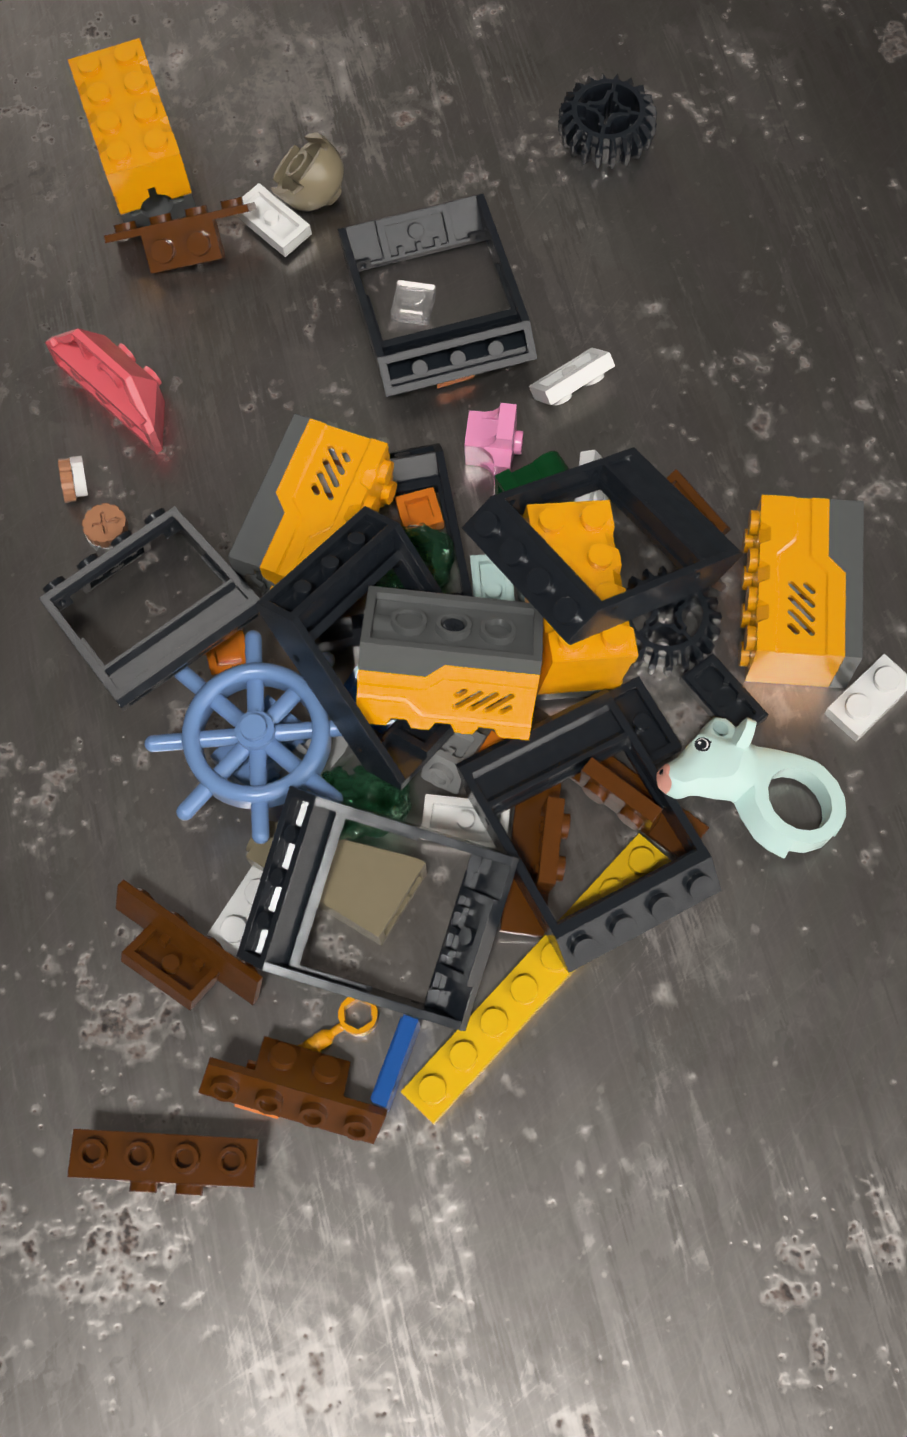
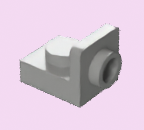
M477 731L473 734L454 733L423 766L421 777L436 787L458 794L463 787V783L455 764L477 754L486 740V736Z

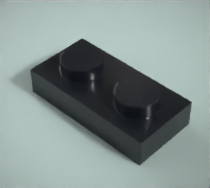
M639 676L610 691L655 765L681 751L682 744Z

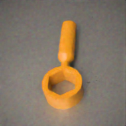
M347 997L338 1009L340 1023L331 1029H321L297 1046L320 1052L331 1045L334 1037L344 1030L353 1036L370 1034L376 1028L379 1021L378 1009L374 1004ZM360 1001L371 1007L372 1021L360 1029H356L346 1024V1010Z

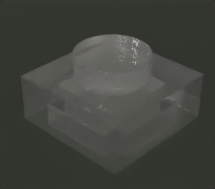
M398 280L391 308L392 321L429 326L436 296L435 285Z

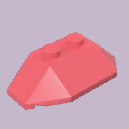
M79 328L50 337L45 342L54 362L152 451L158 454L163 450L165 400L159 388L162 382L150 367L145 366L141 368L136 363V359L131 351L122 343L116 346L105 335Z

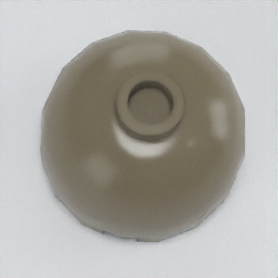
M318 132L306 135L304 138L308 143L301 149L294 145L287 152L278 165L272 179L278 184L277 188L271 187L272 192L289 206L304 212L317 210L325 205H332L339 198L342 191L340 186L343 181L344 166L340 153Z

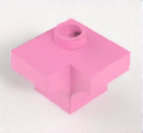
M501 403L497 409L487 412L469 410L464 444L465 465L483 467L492 474L493 478L494 475L506 469L512 472L514 454L521 455L524 434V431L517 430V404Z

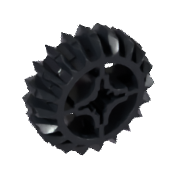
M602 73L599 80H594L588 76L585 85L576 83L573 92H566L564 103H561L559 108L558 131L560 136H562L563 147L569 148L571 157L581 155L583 165L589 161H594L597 169L602 163H608L611 169H613L616 162H621L627 167L630 157L639 160L643 151L649 149L652 139L656 134L657 111L656 106H653L652 95L645 94L644 85L634 87L632 77L626 81H621L618 73L614 79H607Z
M662 566L658 570V575L654 576L646 568L642 572V581L634 576L628 579L626 591L667 575V570ZM709 587L643 614L647 620L639 631L634 626L633 620H629L630 627L634 629L638 650V658L635 663H632L634 668L641 666L645 662L649 664L648 673L650 675L654 674L657 666L663 667V672L667 677L672 674L673 666H677L684 674L689 669V662L697 665L703 661V654L709 655L713 652L715 645L712 641L719 639L721 630L717 626L721 623L722 614L715 611L719 603L717 597H707L710 592ZM690 611L693 612L698 624V631L693 637L686 632L687 626L683 622ZM659 618H663V621L666 618L673 620L672 624H667V620L665 624L657 622ZM664 642L667 643L669 646L658 645L655 643Z

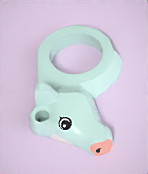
M714 717L700 730L699 734L684 748L677 758L662 766L656 774L658 788L672 798L682 799L687 796H701L711 799L728 800L734 803L741 820L753 838L766 850L783 859L789 851L806 853L822 848L832 836H836L846 818L845 796L837 780L820 763L801 755L752 745L751 741L757 721L748 717L737 727L726 718ZM780 777L795 779L806 785L816 795L822 811V821L819 828L810 831L796 829L785 823L775 813L769 800L768 791L772 779Z

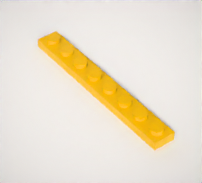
M638 833L558 921L671 862V860ZM546 934L472 1013L466 1031L457 1030L401 1090V1094L433 1125L438 1122L574 972L568 973Z

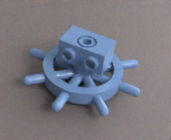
M251 630L245 635L246 664L226 669L208 682L189 667H186L174 676L195 694L186 711L182 733L150 735L146 738L144 745L150 752L183 750L188 766L199 782L198 786L177 807L176 814L179 819H191L209 798L214 796L226 804L251 809L252 839L258 844H264L270 837L269 808L285 803L290 786L304 790L309 789L313 793L343 802L342 794L320 776L330 754L332 737L342 735L333 721L329 719L327 712L302 675L284 666L263 662L261 634L258 631ZM323 652V655L332 667L335 663L334 655L330 652ZM264 687L277 688L285 691V693L277 701L269 695L264 698ZM247 689V712H242L227 698L238 691ZM301 702L308 711L311 721L301 722L290 711ZM213 711L217 712L235 727L205 730ZM308 739H311L303 760H300L292 751L299 744L303 746ZM218 747L210 755L215 764L213 769L207 763L204 748ZM283 768L289 772L288 775L279 779V772Z

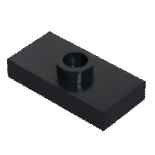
M714 653L680 678L682 686L712 719L714 717L726 718L737 727L748 717L757 721V727L769 715Z

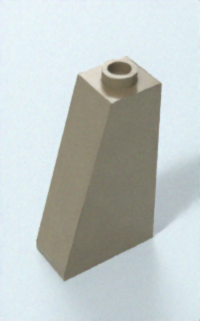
M269 821L270 837L266 843L258 844L251 837L247 844L246 851H248L246 858L251 866L253 865L261 871L264 869L278 822ZM339 838L318 908L382 946L428 874L426 863L419 858Z

